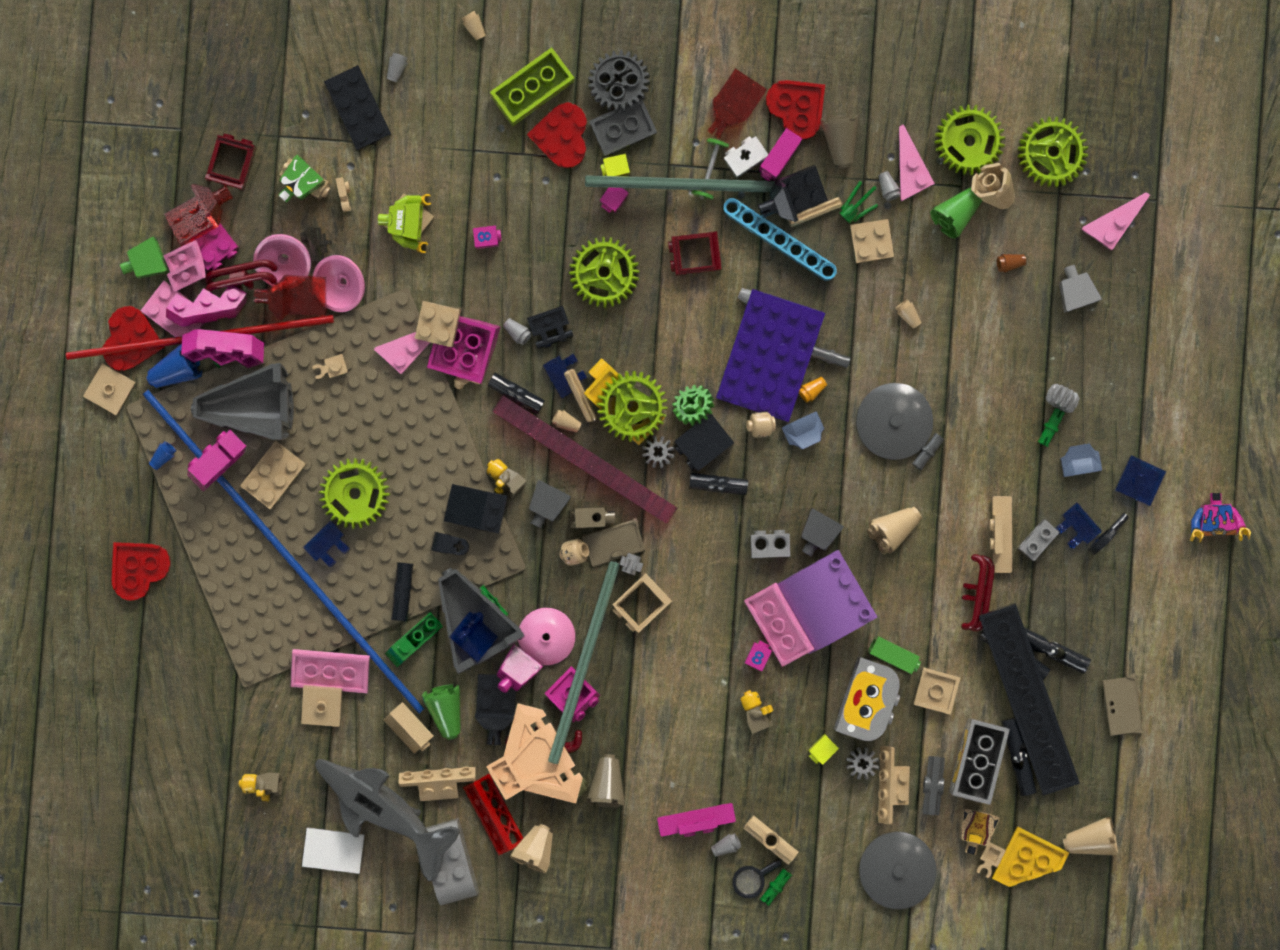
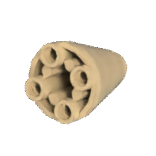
M915 507L906 508L873 519L869 522L867 533L871 539L876 540L882 554H890L915 529L919 521L922 520V517Z

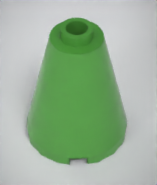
M970 187L935 206L930 211V215L935 225L939 223L943 227L941 231L945 235L955 239L961 235L982 203V200L972 192Z
M453 684L432 688V693L429 694L425 691L422 694L423 701L441 736L447 740L457 738L461 732L459 685H456L455 688Z

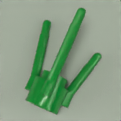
M859 181L847 201L841 207L842 211L839 213L849 224L852 221L856 223L861 217L878 207V204H875L861 213L857 209L876 190V186H873L853 205L850 202L859 190L862 182Z

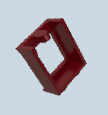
M223 133V136L217 135L205 180L220 183L227 187H234L244 192L257 148L255 145H252L253 141L242 138L241 141L234 140L235 136ZM221 143L247 150L239 180L213 172Z
M717 231L671 236V241H668L669 253H673L674 260H670L671 272H675L676 276L722 270ZM709 237L712 265L682 269L679 241Z

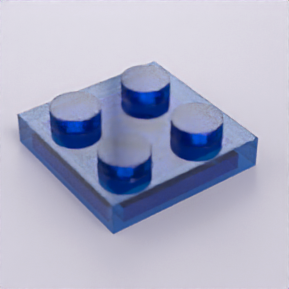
M1130 455L1115 491L1147 506H1151L1166 471Z

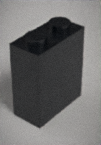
M708 414L707 420L703 418L701 424H695L674 441L676 443L674 448L680 456L684 454L687 457L686 463L692 471L694 469L697 471L701 470L734 444L733 440L712 414Z

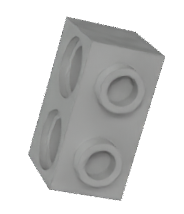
M1041 520L1017 549L1030 561H1035L1059 534V531L1046 520Z
M774 530V534H766V531H754V535H750L751 558L790 557V534H785V530ZM777 538H782L785 541L784 548L777 549L774 542ZM764 539L766 547L763 550L757 549L755 546L756 540Z

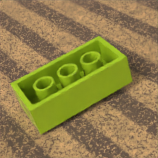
M551 47L490 91V97L513 127L574 83V76Z

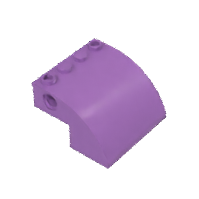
M839 550L832 552L805 569L777 583L814 647V650L808 654L835 642L877 618Z

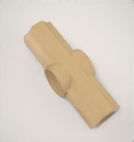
M754 815L743 828L788 865L799 853V851ZM769 835L776 837V842L773 845L766 843V838Z

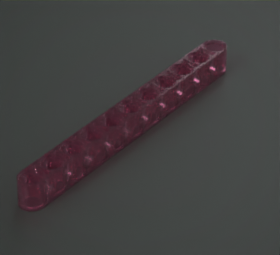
M503 395L492 410V412L664 523L668 524L678 509Z

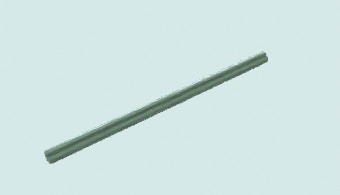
M585 176L586 187L771 192L775 181Z
M611 561L609 563L548 759V762L553 764L559 763L619 570L620 565L617 562Z

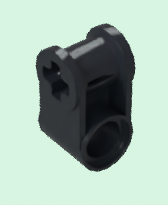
M434 532L431 551L465 555L469 551V543L463 538ZM462 541L464 549L458 552V548H455V545Z

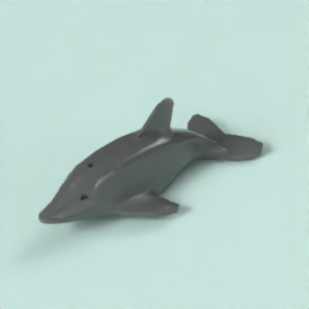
M318 759L315 763L316 769L337 794L342 819L353 837H359L364 821H369L382 828L408 837L416 845L423 876L428 881H434L440 872L444 853L457 840L460 830L449 826L428 832L418 817L421 811L409 806L402 797L384 785V782L390 776L384 770L366 768L359 771L324 759Z

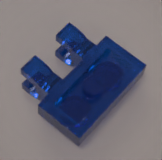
M575 354L568 356L564 360L558 356L543 365L561 398L573 393L564 373L568 371V366L578 361ZM583 370L577 373L579 381L587 378Z
M1077 502L1062 514L1065 520L1055 527L1059 534H1062L1070 526L1075 530L1077 535L1067 542L1071 549L1078 546L1082 541L1088 544L1102 532Z
M332 521L326 524L303 546L315 561L321 558L329 567L336 563L327 553L334 545L344 554L350 550L341 540L344 536L343 532Z

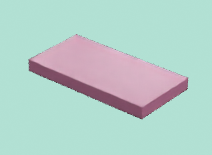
M777 583L744 600L782 667L814 650L813 645Z
M293 649L291 687L303 688L304 685L342 688V691L367 693L370 656Z

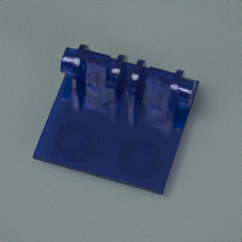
M469 611L449 637L478 663L498 636L482 622L484 615L481 612L473 614Z

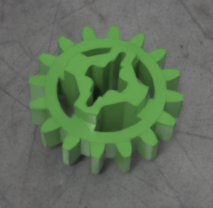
M693 385L692 389L686 386L685 392L680 390V396L674 397L677 402L672 403L675 408L673 412L677 419L683 421L685 425L690 422L694 426L695 421L701 424L702 418L707 420L706 415L713 413L710 408L715 406L712 402L714 398L708 389H704L701 385L699 388Z

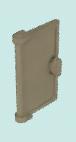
M636 518L589 534H582V540L589 548V558L592 567L621 559L622 556L627 557L628 553L634 555L645 551Z
M1131 674L1123 678L1102 680L1110 736L1143 732L1135 681L1136 675Z

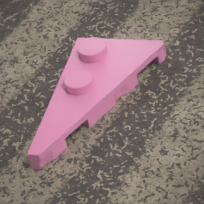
M904 125L899 127L901 202L935 184Z
M1146 192L1087 224L1081 230L1109 250H1113L1150 194Z
M416 332L377 346L374 350L402 375L431 342L415 339Z

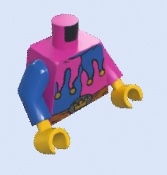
M1210 493V505H1201V508L1197 509L1191 519L1192 535L1190 541L1192 542L1194 537H1198L1199 543H1201L1203 536L1237 535V532H1239V541L1243 540L1242 535H1247L1248 539H1250L1251 531L1246 528L1243 518L1231 504H1222L1221 493Z

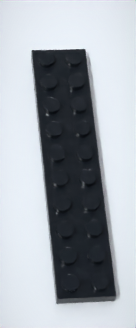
M1016 603L979 615L1043 796L1080 784Z

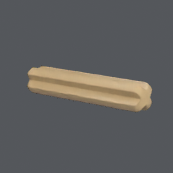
M839 197L796 214L799 221L793 222L788 220L790 227H794L840 208L842 202Z
M570 369L566 371L564 376L586 421H594L597 419V416L588 397L583 394L585 391L575 370Z

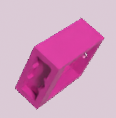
M786 128L761 164L759 169L761 172L760 176L767 181H775L801 144L802 138Z

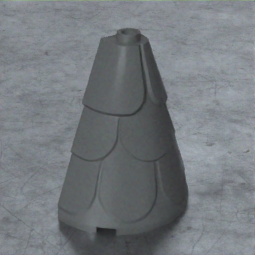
M281 363L270 364L249 375H244L226 385L221 384L193 398L191 413L196 419L223 428L230 427L272 440H285L289 436V433H287L288 429H292L294 417L291 383H288L285 378L288 377V373Z
M449 568L442 572L443 576L438 578L442 610L445 613L453 663L458 674L493 658L516 644L517 640H522L525 637L521 628L500 611V608L482 594V590L460 571Z

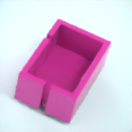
M231 430L227 433L223 431L216 438V444L213 446L209 444L202 451L203 454L199 459L194 458L188 464L187 476L203 492L246 451V445Z

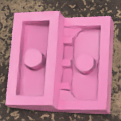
M192 241L164 255L170 270L167 276L174 292L205 278L204 262L197 241Z

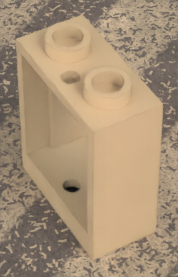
M645 573L612 604L615 607L612 611L619 618L623 616L628 621L626 626L632 632L636 630L639 633L672 600ZM644 582L663 603L638 625L619 604Z

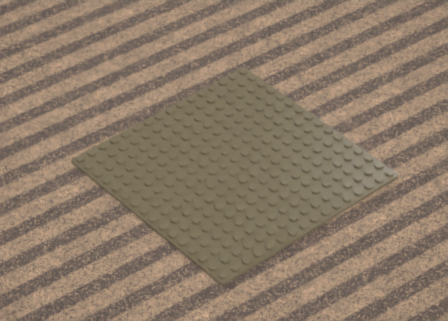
M408 288L335 317L334 323L316 325L264 347L262 364L246 368L235 360L224 364L220 369L216 367L202 373V377L178 383L152 394L201 451L209 444L211 446L216 444V438L223 431L227 433L229 430L246 445L245 453L222 474L223 477L363 638L402 622L391 620L397 562L413 564L408 619L442 605L438 578L442 577V572L449 568L460 571L478 588L483 585H490L525 569L524 561L505 516L500 534L444 522L452 484L492 493L495 492L445 373L427 368L433 346L432 343L425 348L402 375L374 350L377 346L416 332L420 314ZM343 354L349 373L329 378L327 373L322 379L315 378V376L321 374V369L313 370L312 366L316 364L324 366V359ZM281 363L288 373V377H285L286 381L291 383L294 417L292 429L287 431L289 433L288 438L276 441L306 463V466L270 510L240 485L275 440L253 433L248 434L230 427L223 428L196 419L191 413V405L193 404V398L221 384L226 385L270 364ZM142 398L127 406L128 413L149 462L159 444H162L164 441L170 443L176 449L175 456L158 470L154 468L152 470L242 685L248 687L292 667L293 649L331 652L354 642L353 637L217 480L203 492L187 476L188 464L197 457L147 399ZM354 458H357L359 464L364 459L366 466L369 462H372V469L378 466L377 474L379 472L384 473L380 478H387V481L383 484L390 486V488L385 490L386 493L390 494V496H385V500L389 501V503H383L386 511L380 509L379 512L382 514V517L374 516L377 522H373L370 519V526L363 522V528H359L358 524H356L355 529H352L351 523H349L348 527L344 528V522L337 525V518L331 521L332 513L330 515L325 514L329 510L328 508L322 509V506L326 503L319 501V499L324 497L323 494L319 493V491L324 490V487L320 486V484H326L323 476H330L327 470L333 472L332 465H336L339 468V461H342L345 465L346 459H350L351 463H353ZM358 468L340 473V478L345 479L359 475ZM358 488L351 489L350 497L358 499L360 497V490ZM373 488L369 503L370 508H375L379 494L378 489ZM336 499L332 502V505L344 517L349 513ZM434 532L465 539L469 543V551L465 555L431 551ZM462 541L455 545V548H458V552L464 549Z

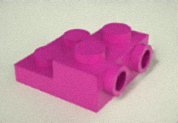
M216 217L185 240L187 244L197 241L204 266L208 271L219 269L223 265L221 262L226 258H233L239 249V246Z
M572 666L544 693L562 712L576 672ZM585 679L572 718L573 723L581 721L586 715L585 711L589 707H595L599 702L598 698L601 696Z

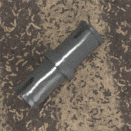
M816 345L811 354V357L826 361V364L830 365L832 363L846 369L850 362L849 356L836 353L833 349L826 350Z
M934 433V436L926 446L921 448L922 451L912 462V465L922 471V468L930 458L935 456L936 450L944 442V439Z

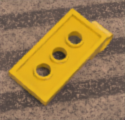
M602 358L588 372L596 380L583 393L595 405L602 402L598 395H604L601 388H608L605 382L612 384L611 377H614L616 380L618 379V373ZM615 395L609 398L608 413L610 415H615ZM630 401L628 410L635 412L638 409V404L636 401ZM647 417L641 423L631 426L635 431L649 424L650 420ZM640 435L639 441H636L635 436L632 440L640 445L645 439Z

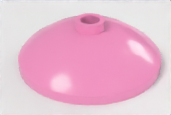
M283 234L271 235L259 243L254 253L253 261L265 259L277 265L278 269L276 272H272L267 267L255 269L256 272H269L277 278L276 284H271L268 280L262 279L273 287L287 289L298 286L306 279L310 272L311 258L309 252L294 237ZM282 254L287 255L288 258H284Z
M340 255L326 257L317 264L312 282L319 301L325 307L335 312H347L358 306L365 291L364 278L358 266L352 260Z
M553 608L537 609L529 613L520 624L521 631L525 635L522 640H518L520 649L541 665H554L561 662L570 654L574 647V626L570 619L559 610ZM544 633H548L550 635L549 640L545 641L542 636Z

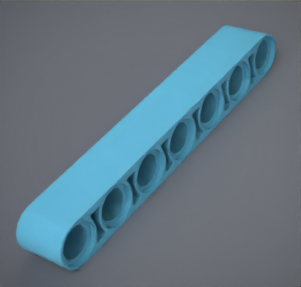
M730 198L724 203L723 212L727 217L820 279L830 281L835 277L837 269L833 263L767 219H763L761 215L740 201ZM730 203L735 204L737 211L734 213L728 212L727 205ZM745 214H750L753 217V221L745 223L742 217ZM765 224L768 226L769 232L762 234L759 232L758 227ZM777 235H782L785 238V243L779 245L775 242L774 238ZM798 246L801 249V253L793 255L790 248ZM807 257H815L817 264L814 266L808 265L806 262ZM830 267L833 274L827 277L823 274L822 269Z

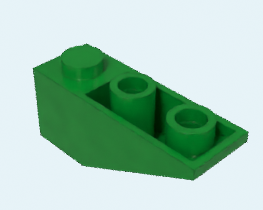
M430 612L384 654L398 668L437 633L443 625Z

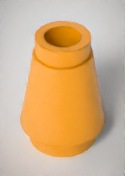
M820 376L802 385L799 395L806 403L812 402L827 386V383Z

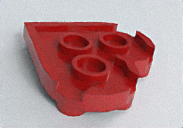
M791 80L778 81L768 90L766 96L768 110L770 114L783 119L784 129H789L802 138V140L812 138L819 130L821 124L825 84Z
M565 102L547 114L527 136L554 164L561 168H574L585 157L586 146L581 136L586 129V116L580 107L570 102Z
M124 306L117 309L109 318L108 324L112 336L106 340L103 347L159 340L160 338L141 310L133 306ZM166 347L103 356L110 367L118 371H127Z
M113 542L111 581L113 590L122 599L132 601L146 596L151 582L159 581L167 576L171 560L165 548L155 544Z

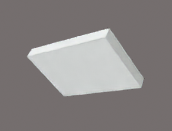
M307 828L302 867L359 874L365 835L359 834V837H353L351 833Z

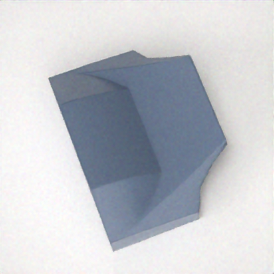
M814 412L782 427V430L789 445H796L804 449L821 441L824 427L817 412Z
M1090 443L1069 447L1066 455L1060 458L1063 477L1102 471L1099 452L1095 451Z

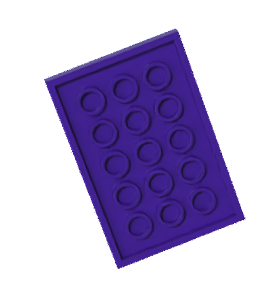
M752 289L716 398L759 413L768 412L774 418L789 422L825 312Z

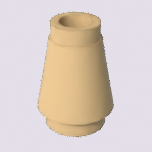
M475 11L461 18L462 24L476 41L486 36L479 14H476Z
M907 299L896 307L897 314L912 329L922 323L913 302Z
M557 410L552 420V424L555 427L575 433L578 432L581 426V422L564 410Z

